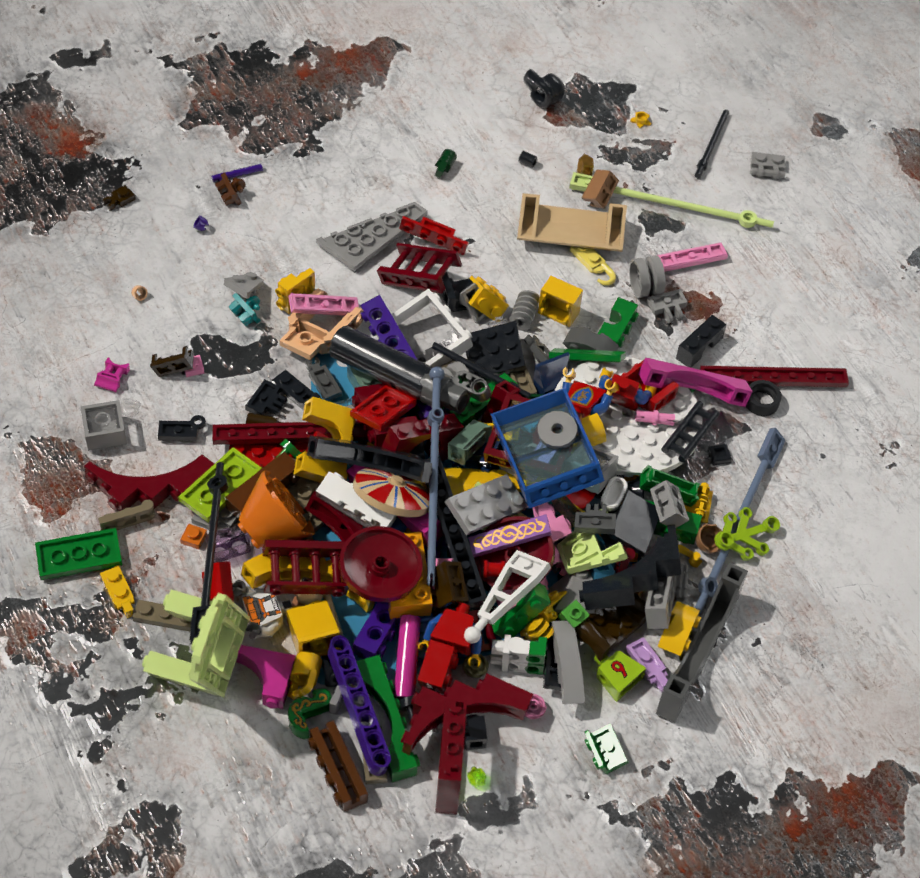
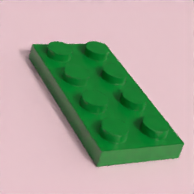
M116 528L35 542L40 580L122 566Z

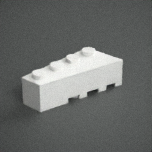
M328 472L316 490L317 497L366 528L372 526L391 527L396 520L397 515L381 511L362 500L354 491L353 483L345 481L344 477L336 472L334 474Z

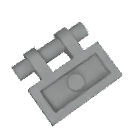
M752 152L750 174L757 175V177L769 176L772 179L785 178V156Z

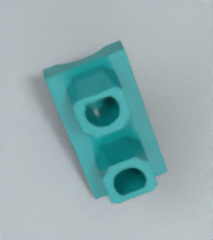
M237 293L232 295L235 300L228 307L236 316L244 310L245 312L238 318L245 327L253 321L258 324L261 320L253 310L258 311L260 309V298L258 296H250L245 302Z

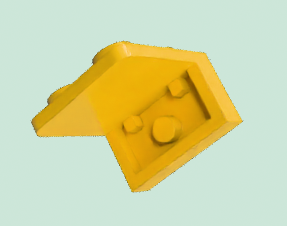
M471 275L469 279L476 283L479 289L468 303L497 323L510 306L505 301L506 297L493 285L489 286L481 277L475 278Z

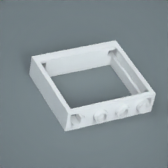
M429 288L391 314L397 325H399L426 305L432 303L461 337L448 346L447 349L461 355L473 347L471 333L461 327L460 320L457 317H452L449 307L446 304L443 306L436 292L433 294ZM438 353L425 362V364L431 367H439L452 359Z

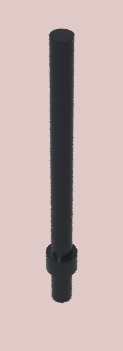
M726 109L723 110L704 155L697 164V170L694 175L697 179L701 178L703 171L708 166L710 155L729 115V111Z
M436 342L432 345L433 350L454 361H460L470 370L496 384L505 380ZM511 382V384L520 389L519 395L530 399L531 393L520 388L518 384Z

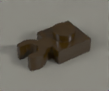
M124 185L112 191L111 197L103 198L102 202L104 206H108L109 211H112L118 204L120 207H123L136 200V196Z

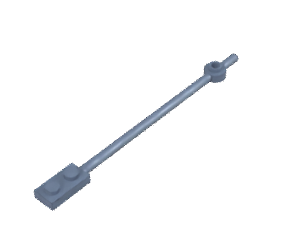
M776 427L769 429L757 455L761 463L739 511L744 507L749 508L766 469L774 467L786 441ZM738 514L737 521L732 526L731 534L737 531L740 521ZM730 549L720 551L709 577H704L699 582L698 589L701 595L695 606L696 609L700 610L699 613H702L708 597H714L718 587L716 579Z

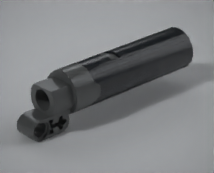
M347 325L337 330L329 348L332 358L432 407L433 380L430 378L429 372L433 367ZM465 370L457 372L455 377L445 373L444 378L440 382V408L442 410L447 408L461 414L467 407L470 397L481 402L487 401L491 397V390L487 382ZM480 388H485L482 392H477Z

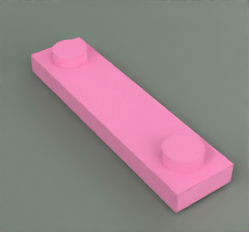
M722 242L656 256H659L664 272L724 260L727 259L728 254Z
M294 293L288 296L291 313L345 316L355 307H359L357 297Z

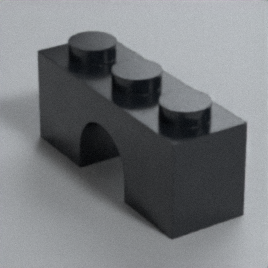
M711 315L679 344L676 359L687 367H693L701 359L707 346L713 348L723 339L727 324Z

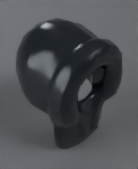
M532 69L525 73L523 81L530 89V97L538 107L548 108L558 103L564 97L565 85L555 74L550 73L540 77Z

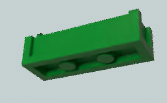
M647 465L640 475V489L651 492V488L667 480L679 487L684 505L692 507L699 500L697 493L700 484L697 482L692 483L654 469L650 465Z

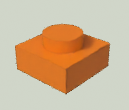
M188 524L180 539L181 544L199 550L207 536V529Z

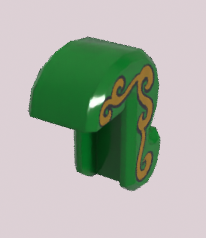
M315 689L312 691V698L298 697L290 703L287 710L288 722L295 736L301 739H308L309 729L305 719L329 712V703L332 696L327 689Z

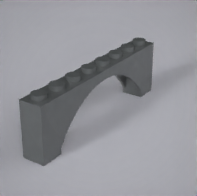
M729 562L687 653L674 674L671 673L662 691L656 711L657 715L671 722H676L740 596L748 570Z

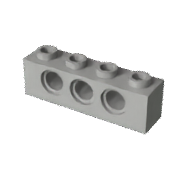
M677 576L657 578L659 590L648 591L645 605L647 629H668Z

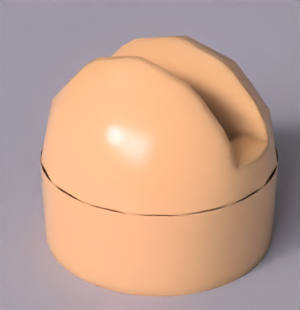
M136 285L132 288L131 294L135 299L142 301L147 297L148 291L145 287Z

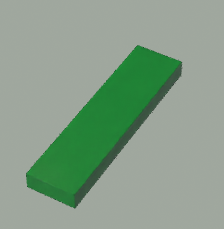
M554 348L549 352L550 359L567 352L570 354L569 360L621 362L626 358V351Z

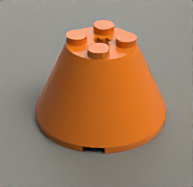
M264 470L261 473L239 515V528L244 534L248 533L251 536V542L257 549L263 548L265 539L300 540L312 537L315 534V529L311 521L307 522L303 517L305 511L277 477L272 479L268 476L271 474L268 470Z

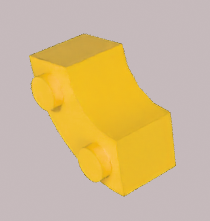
M677 601L671 612L669 627L664 629L657 647L681 656L683 651L687 652L692 641L689 639L693 627L698 628L701 617L698 616L700 610Z

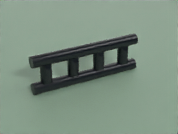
M697 401L661 448L662 452L668 453L669 450L680 454L678 460L684 463L718 418L720 412L714 410L712 413H709L702 409L703 403ZM696 415L706 419L703 425L693 420ZM687 426L698 431L694 437L684 432ZM678 438L689 443L686 448L675 443Z

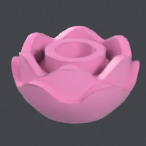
M533 695L531 705L525 717L538 719L544 715L547 706L541 696Z

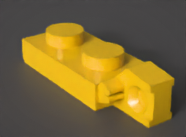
M116 566L101 572L100 577L115 609H122L126 618L132 617L134 613L132 604H135V600L120 567Z

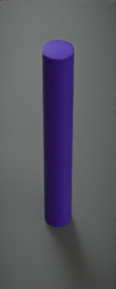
M257 164L225 173L229 179L262 171L263 167L262 164ZM223 173L212 175V181L223 180L221 177Z

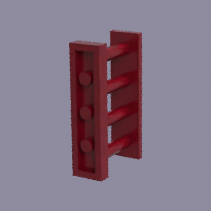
M397 243L396 247L399 257L391 267L380 266L377 269V273L381 283L385 285L426 291L429 288L431 292L442 294L445 290L442 277L450 266L461 267L462 262L458 251ZM405 259L412 260L405 270L399 269ZM420 261L427 262L421 272L414 271ZM435 264L442 265L436 274H429Z
M265 539L262 555L271 558L272 581H267L264 594H271L273 596L281 594L332 595L334 597L346 595L349 587L345 582H341L339 571L340 552L345 542ZM280 556L291 558L292 581H280ZM300 557L311 558L313 582L300 580ZM321 557L332 559L333 582H321Z

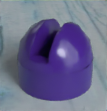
M200 215L195 220L193 227L199 231L206 230L204 228L205 225H209L208 220Z

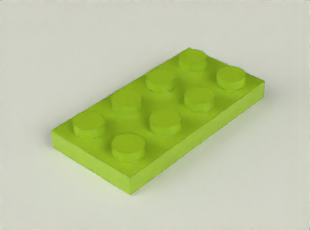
M234 447L178 496L179 502L206 522L210 521L213 494L210 493L207 483L209 479L215 476L216 464L218 462L224 463L223 476L226 477L229 484L227 491L221 494L219 512L226 507L225 497L262 469V467Z

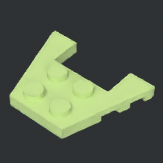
M573 531L557 544L562 562L569 575L628 559L621 542L602 551L594 533H574Z

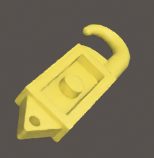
M570 246V252L591 273L605 272L610 277L607 281L598 279L597 281L600 284L611 285L615 282V272L606 264V261L595 249Z

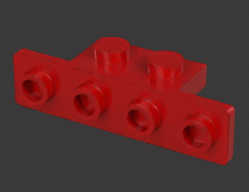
M405 216L401 219L400 230L449 250L458 251L459 254H465L468 242L454 237L456 229L424 216L421 223Z

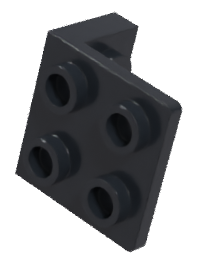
M446 272L442 277L445 290L442 293L444 303L451 312L468 310L459 303L460 293L473 284L470 279L453 281Z

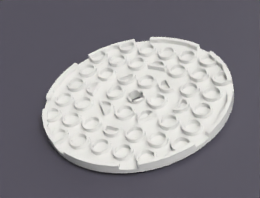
M626 357L621 362L587 361L573 368L576 372V377L571 380V383L575 380L599 388V376L603 367L608 371H613V375L621 376L624 372L630 371L636 363L639 364L643 360ZM572 369L567 373V375H570L572 373ZM565 376L557 384L555 391L562 389L563 382L566 381ZM678 388L676 397L658 411L659 413L675 414L674 426L636 422V411L611 402L607 412L599 415L605 428L607 441L593 447L619 456L616 475H624V477L641 475L647 465L667 473L683 463L678 460L680 454L669 450L668 453H663L661 448L697 401L688 388ZM627 412H629L628 414L631 417H625L622 414H626ZM696 415L693 420L702 424V417ZM689 426L684 430V432L693 437L698 432ZM678 438L675 442L683 448H686L689 444L681 438ZM585 453V459H584V460H586L588 463H590V461H589V459H588V457H587V454ZM596 454L601 468L611 460Z

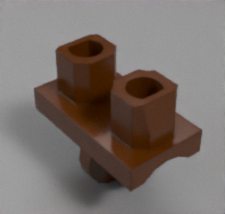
M224 172L221 174L223 180L216 183L215 186L220 194L226 192L221 195L226 206L233 202L238 206L242 202L237 192L242 193L246 183L243 179L236 177L231 182Z

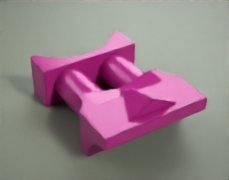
M108 357L105 361V370L97 373L94 386L117 392L120 387V378L123 374L127 375L130 371L129 363L123 365L115 364Z

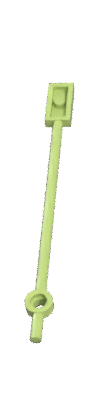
M573 172L569 189L585 192L593 176ZM616 187L613 192L738 220L740 225L746 228H751L755 224L773 228L774 221L757 218V215L750 210H745L739 214L621 187Z

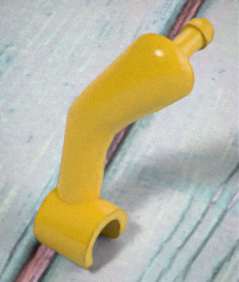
M678 544L679 553L689 557V564L697 568L702 563V560L699 559L701 557L700 553H694L685 546Z

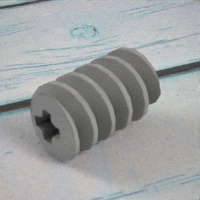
M521 291L511 312L509 321H516L520 331L529 330L538 308L540 296L534 291Z

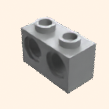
M665 480L650 489L659 520L662 524L666 526L675 524L677 528L689 521L679 487Z

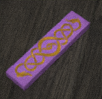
M545 514L468 538L475 558L552 535L548 517Z

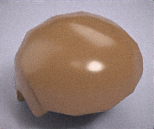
M704 524L698 530L695 538L697 547L708 554L719 552L720 549L716 546L714 538L722 530L716 524Z

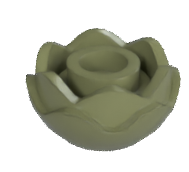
M472 654L466 656L462 666L464 672L469 677L480 678L487 673L489 662L483 655L478 654L481 658L479 667L476 658L471 659V666H469L468 660Z

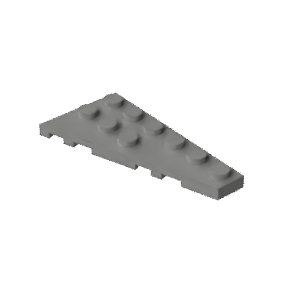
M412 202L396 208L395 212L380 214V217L374 220L370 218L351 225L342 232L338 233L335 231L326 238L319 237L316 239V244L355 272L405 233L399 229L403 216L419 222L423 216H427V210L416 202Z

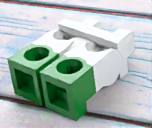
M505 635L504 640L493 639L491 664L502 665V671L508 672L509 669L514 672L543 675L547 637H539L538 642L526 641L520 637L511 638V635Z

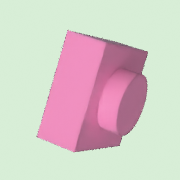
M200 355L193 357V369L184 371L186 377L205 374Z

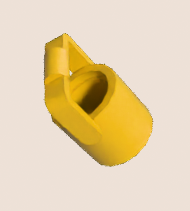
M308 651L296 654L290 675L291 684L288 697L295 700L312 691L313 687L317 684L323 660L320 656Z

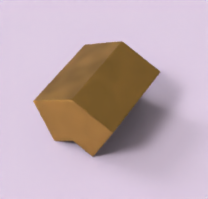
M583 154L578 159L577 173L592 176L594 169L593 158Z

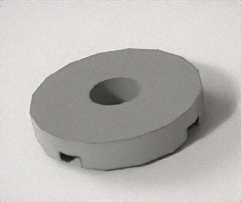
M562 411L547 413L540 419L538 424L539 439L546 447L552 449L566 448L575 441L577 424L568 413ZM560 427L563 431L556 434L552 432V429Z

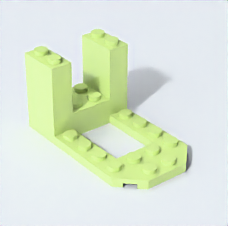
M171 589L170 593L166 594L164 598V610L174 617L191 621L193 607L201 606V598ZM218 593L213 601H210V607L206 611L205 616H202L200 619V632L198 638H194L191 646L193 651L191 663L149 651V654L144 657L142 663L145 673L162 680L224 698L250 616L227 595Z

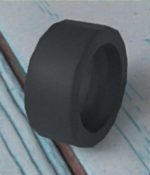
M758 380L751 383L749 386L753 391L752 394L758 392L766 393L773 398L774 402L770 404L759 403L751 394L746 408L758 416L774 414L781 402L782 394L780 389L774 383L766 380Z

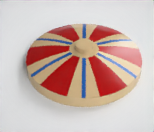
M373 468L362 469L356 473L353 489L369 505L386 513L402 517H419L428 513L429 491L414 479Z

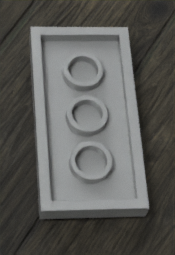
M507 474L454 495L445 501L466 536L488 527L501 519L523 512L528 508Z

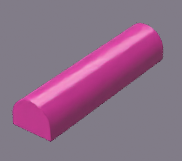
M403 615L400 617L393 695L398 700L415 694L418 644L421 628V618L415 615Z

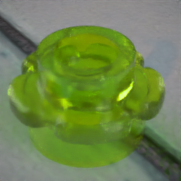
M473 766L471 771L467 773V778L470 784L477 788L478 786L485 785L486 774L483 769H477V767Z

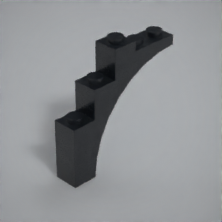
M310 436L307 455L314 459L378 469L429 483V477L432 475V463L421 459V456L413 453L392 451L384 447L363 445L342 439Z

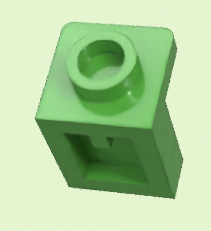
M575 600L557 618L560 621H567L573 628H576L589 616V613Z

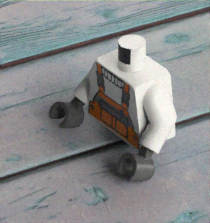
M237 580L232 585L236 588L233 594L239 596L242 593L243 595L241 596L242 608L250 616L248 627L246 628V631L251 632L249 637L251 639L258 637L271 638L283 626L282 614L287 613L286 610L292 608L290 600L278 603L276 596L264 594V591L252 589L246 586L242 580Z

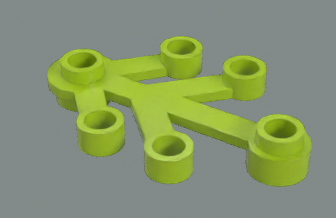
M744 507L738 513L740 521L737 531L731 534L732 526L737 521V516L733 512H728L724 515L723 521L725 525L723 531L718 532L714 538L715 544L720 550L727 551L731 549L739 553L742 560L749 561L754 557V552L751 548H744L736 543V541L740 540L755 548L756 553L760 556H764L769 552V546L766 543H761L750 536L762 532L774 533L780 528V522L776 517L769 516L762 524L746 529L748 520L752 516V511L750 508Z

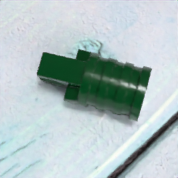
M445 149L442 152V155L435 164L438 168L434 176L441 178L444 172H449L452 164L457 159V155L453 150Z

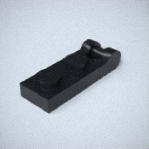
M286 369L272 379V383L281 386V392L303 410L307 398L308 400L312 397L321 399L318 393L311 391Z

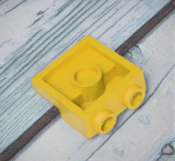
M308 268L297 277L291 273L278 282V288L275 289L278 296L276 301L277 307L289 315L291 309L288 296L291 293L311 294L315 290V272Z

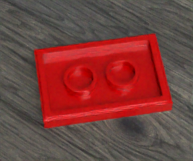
M385 385L350 410V416L381 432L416 406L417 400Z

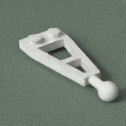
M517 550L505 564L479 610L478 616L480 620L474 627H468L465 630V640L471 644L477 643L481 638V631L486 624L490 623L493 625L530 592L551 569L550 564ZM512 572L528 578L511 595L501 592ZM496 600L502 602L494 611L489 613Z

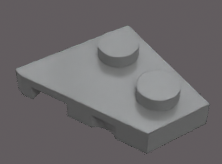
M253 272L224 278V286L246 299L250 297V293L254 294L263 287L264 282L262 278Z

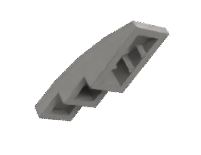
M552 621L554 630V663H557L558 684H561L562 704L585 703L584 684L575 628L567 621Z

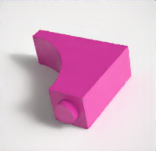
M241 645L236 662L251 669L261 681L263 686L262 704L271 709H283L291 684L290 675L295 655Z

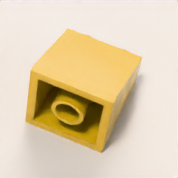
M327 600L314 601L308 605L294 606L286 610L287 622L296 653L308 651L320 657L327 656L332 638L340 635Z

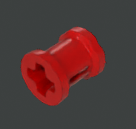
M484 560L483 578L498 577L505 566V561L493 563Z

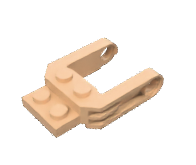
M319 288L311 293V295H328ZM355 307L330 332L309 322L315 314L292 313L288 317L289 331L280 339V346L308 360H311L317 353H329L331 340L337 330L346 325L356 330L363 322L360 314L363 310Z

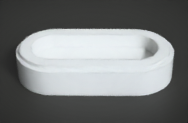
M613 477L609 480L600 500L601 507L603 504H607L608 512L616 511L619 508L628 488L625 479Z

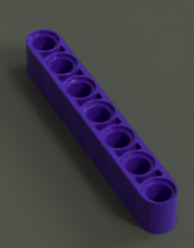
M335 636L332 638L327 652L367 767L371 774L382 776L386 773L391 761L388 747L350 643L344 636ZM335 647H339L342 650H336ZM345 665L349 669H344L341 666ZM348 684H353L356 688L349 687ZM354 703H360L362 707H358ZM361 722H367L370 726H365ZM368 741H374L377 745H371ZM380 760L384 765H379L375 761Z

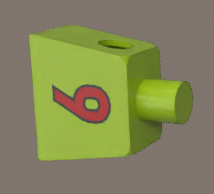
M616 651L610 657L606 656L602 661H599L596 656L594 657V660L600 665L596 677L616 702L644 678L646 668L621 651Z

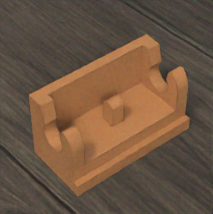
M596 170L582 199L587 202L590 201V206L605 209L619 182L618 178L610 170Z

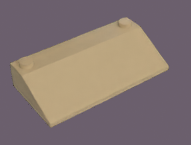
M523 193L517 240L618 252L623 251L627 205L610 203L608 212L539 205L540 195Z

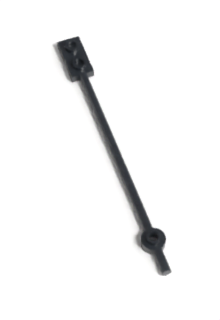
M223 462L216 464L215 476L209 479L207 483L210 493L213 494L201 606L193 607L189 637L191 645L194 638H198L200 619L202 616H205L206 611L210 607L221 494L229 488L228 481L223 476Z

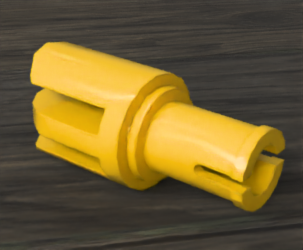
M544 618L531 621L520 631L521 637L525 636L523 638L525 640L538 641L539 637H551L554 630L553 627L548 628L549 622L547 620L543 621Z

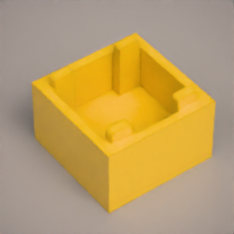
M550 276L540 292L538 313L571 327L580 313L583 289Z

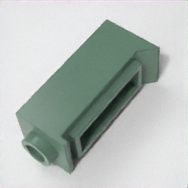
M473 419L448 443V459L465 466L466 460L488 442L492 426Z

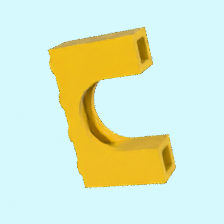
M312 397L305 402L302 420L326 428L334 439L353 441L352 429L356 419L350 416L351 408L317 397ZM305 451L296 456L294 475L321 483L328 472L333 474L336 472L347 480V463L314 459L308 456Z

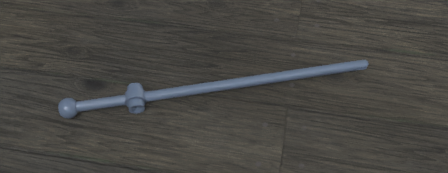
M433 367L429 372V376L433 380L432 410L427 416L428 424L431 426L430 462L432 463L429 492L428 586L430 585V576L432 577V586L435 584L439 425L444 419V412L440 408V382L444 378L445 373L441 367Z

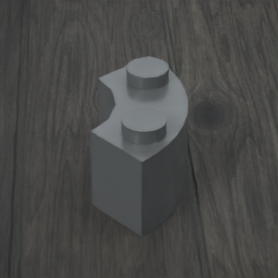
M572 327L563 341L567 349L617 351L619 347L607 335L603 333L600 335L590 331L591 328Z

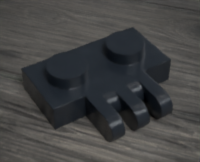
M264 379L245 405V410L259 415H264L266 411L278 415L288 399L279 394L281 386Z

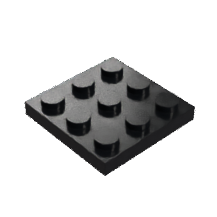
M516 321L470 332L473 347L466 351L468 360L497 376L503 373L510 374L526 370ZM469 369L470 373L487 380V378Z

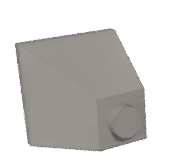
M585 570L570 575L567 573L549 588V593L567 590V593L552 606L557 614H560L575 600L580 603L579 590H583V581L593 580L591 571ZM584 602L580 603V604L583 606V608L585 609V604H584ZM595 609L586 610L588 613H595Z

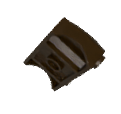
M634 593L635 605L596 609L595 613L590 614L575 628L577 639L588 644L599 661H602L647 622L645 614L646 602L636 593Z

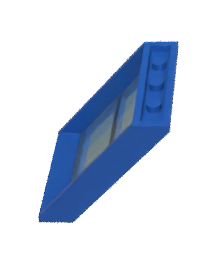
M565 388L491 414L496 433L529 509L604 482L600 463ZM562 411L574 418L577 424V436L570 446L552 449L546 447L540 441L538 424L540 419L547 413ZM560 427L552 429V432L556 434L563 431Z

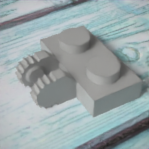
M681 289L647 298V303L653 314L664 313L667 323L673 322L672 310H674V315L678 321L683 320L684 316L681 308L687 307L688 302Z

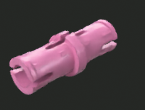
M636 409V422L674 426L675 414L659 413L658 410L651 412Z

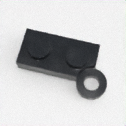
M201 415L193 416L190 421L159 420L158 441H197L198 430L205 427L206 420ZM199 420L201 423L195 424V421Z

